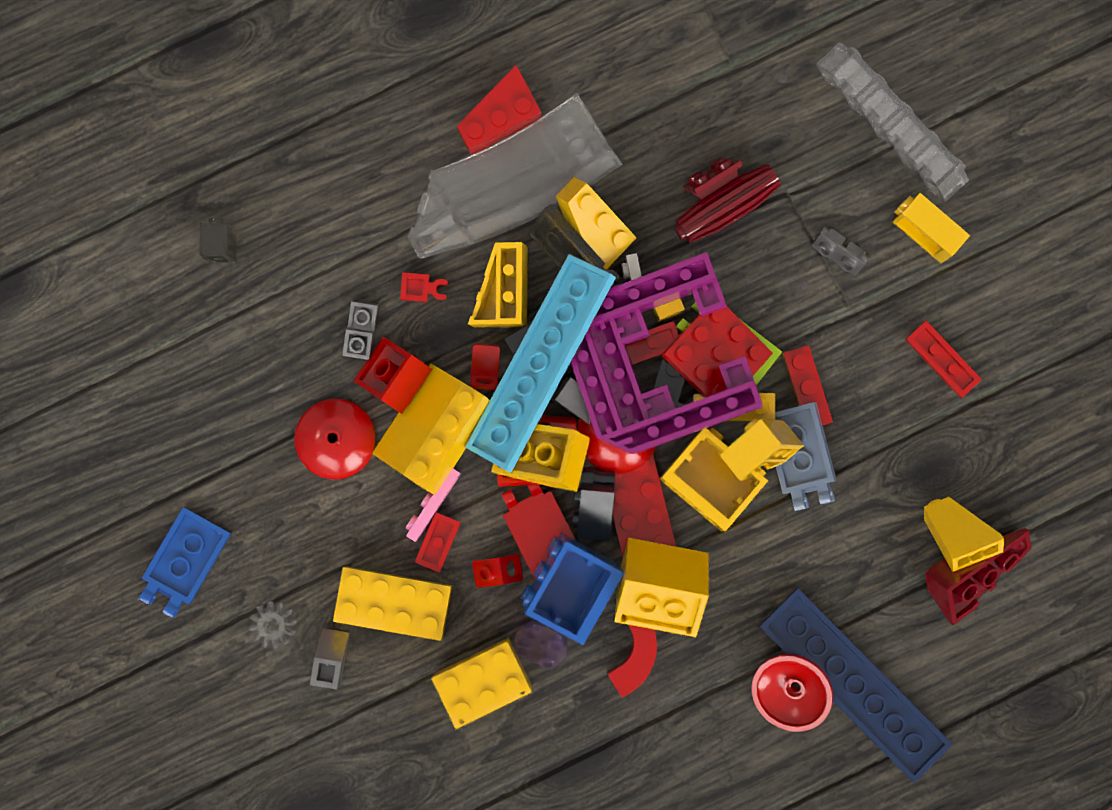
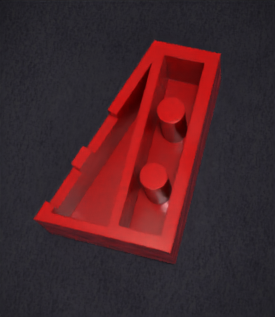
M517 65L457 125L458 132L470 155L541 120V111Z

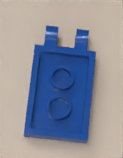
M183 507L142 577L148 584L139 599L151 605L158 592L167 596L170 600L163 613L175 618L183 602L189 605L193 602L231 533Z

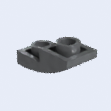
M351 301L342 356L370 359L379 304Z

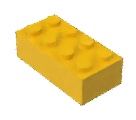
M346 566L342 570L333 622L441 641L444 636L453 585Z

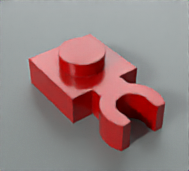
M402 273L400 300L428 303V295H433L437 300H446L447 295L438 294L437 288L440 285L448 286V281L438 279L433 283H429L430 275Z

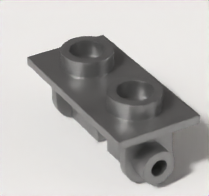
M824 227L812 244V247L818 250L822 256L834 261L844 271L856 276L869 259V256L866 255L867 251L851 241L845 248L842 244L846 238L832 227L830 229Z

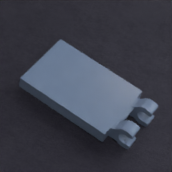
M817 402L775 412L776 420L785 421L804 444L785 463L776 466L782 493H791L795 511L810 508L805 493L816 490L818 491L820 504L834 502V493L829 483L837 480Z

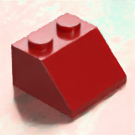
M383 337L353 382L402 414L421 385L426 381L432 369Z

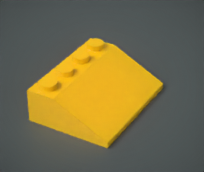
M430 364L429 367L432 371L426 381L421 385L404 412L397 414L372 454L423 489L436 495L465 451V446L490 400L462 381Z

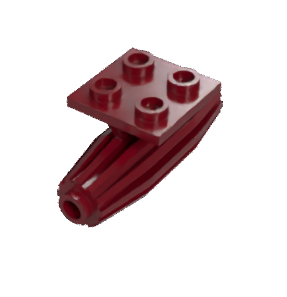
M721 157L710 164L711 169L703 174L699 171L688 177V183L683 185L684 190L691 192L700 200L676 220L677 226L674 230L682 242L687 240L689 243L702 239L721 231L756 209L781 186L771 166L764 164L738 175L737 169L743 166L742 162Z

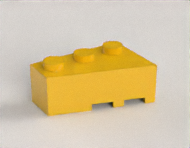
M573 177L555 196L585 262L606 271L636 239L635 235L587 183Z
M754 419L744 428L746 432L721 453L720 457L737 478L742 481L750 473L753 475L758 474L761 471L759 467L764 466L768 470L785 463L804 444L785 421Z

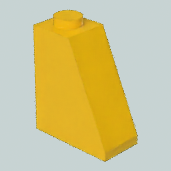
M950 497L942 500H933L927 506H924V521L952 572L1003 552V536Z

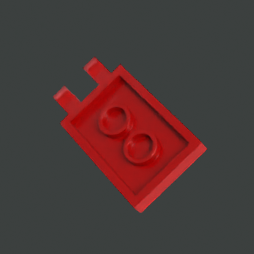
M539 484L527 485L532 496L519 503L512 490L501 494L510 511L504 514L503 517L534 579H536L534 572L541 560L545 562L550 554L547 549L554 537L559 538L560 534L563 533L575 540L552 492L549 491L543 494Z

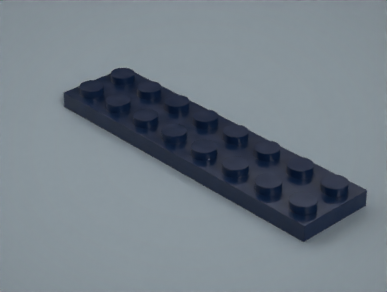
M798 588L759 625L786 654H795L808 658L826 673L833 689V702L913 783L953 745Z

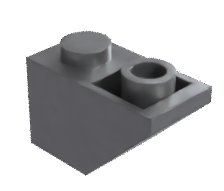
M322 628L314 657L310 685L331 689L341 687L349 632Z

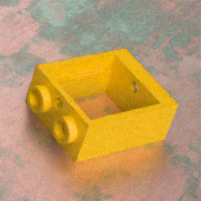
M921 193L915 198L909 196L894 212L898 216L894 219L893 223L940 263L952 257L970 237L967 232Z

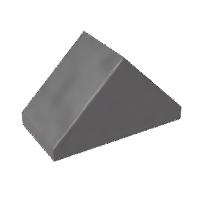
M566 377L551 400L590 424L591 419L578 382L571 377Z

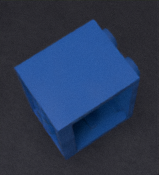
M561 533L559 538L554 537L547 549L550 554L545 562L540 561L534 572L536 579L532 586L528 584L525 587L520 599L523 600L522 606L526 615L584 645L624 572L615 561Z

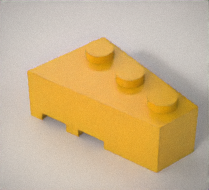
M522 242L495 243L468 325L474 328L527 326L528 247Z

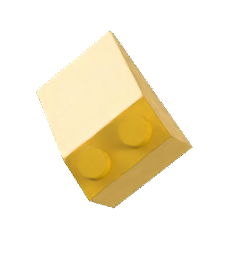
M537 424L512 472L506 471L494 463L491 472L554 488L577 491L590 438L576 430Z

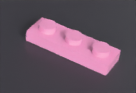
M452 469L437 494L434 495L429 492L420 505L424 508L419 517L414 515L406 526V529L409 530L406 535L408 538L415 542L418 541L461 473Z

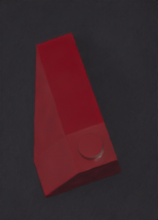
M1027 528L1004 535L1002 553L955 572H952L944 558L925 572L928 591L949 623L954 626L973 612L980 604L977 601L987 589L991 592L997 586L995 582L1003 572H1010L1030 551V534Z

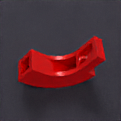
M628 624L633 636L632 650L621 664L607 672L622 698L638 688L651 672L657 652L655 629Z

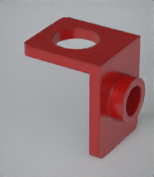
M473 345L470 375L471 388L497 389L500 347L498 345Z
M518 554L472 562L477 588L505 585L523 580ZM509 562H512L515 568L512 577L507 572V564Z

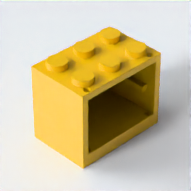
M711 427L710 429L704 428L700 430L659 479L717 529L726 531L768 480L763 477L766 472L759 467L761 471L758 474L753 475L750 473L746 479L740 481L720 457V454L728 448L722 442L724 437Z
M628 538L621 563V569L624 574L617 585L614 622L696 637L709 596V553Z
M509 637L436 672L432 677L455 729L532 692V685Z

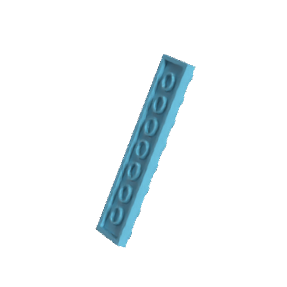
M570 254L568 255L465 448L504 470L512 472L616 278L615 276Z

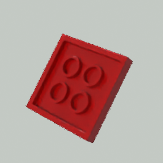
M726 307L702 317L699 313L663 352L662 356L706 398L728 390L719 365L745 356L752 376H754L773 352Z

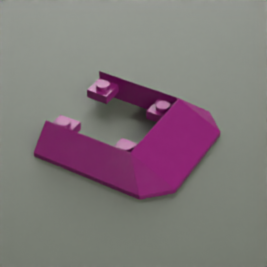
M707 252L609 289L571 360V365L598 439L633 455L763 407L745 356L719 365L728 389L726 391L679 408L675 407L667 385L642 394L625 346L650 336L642 313L691 294L694 295L701 317L727 307Z

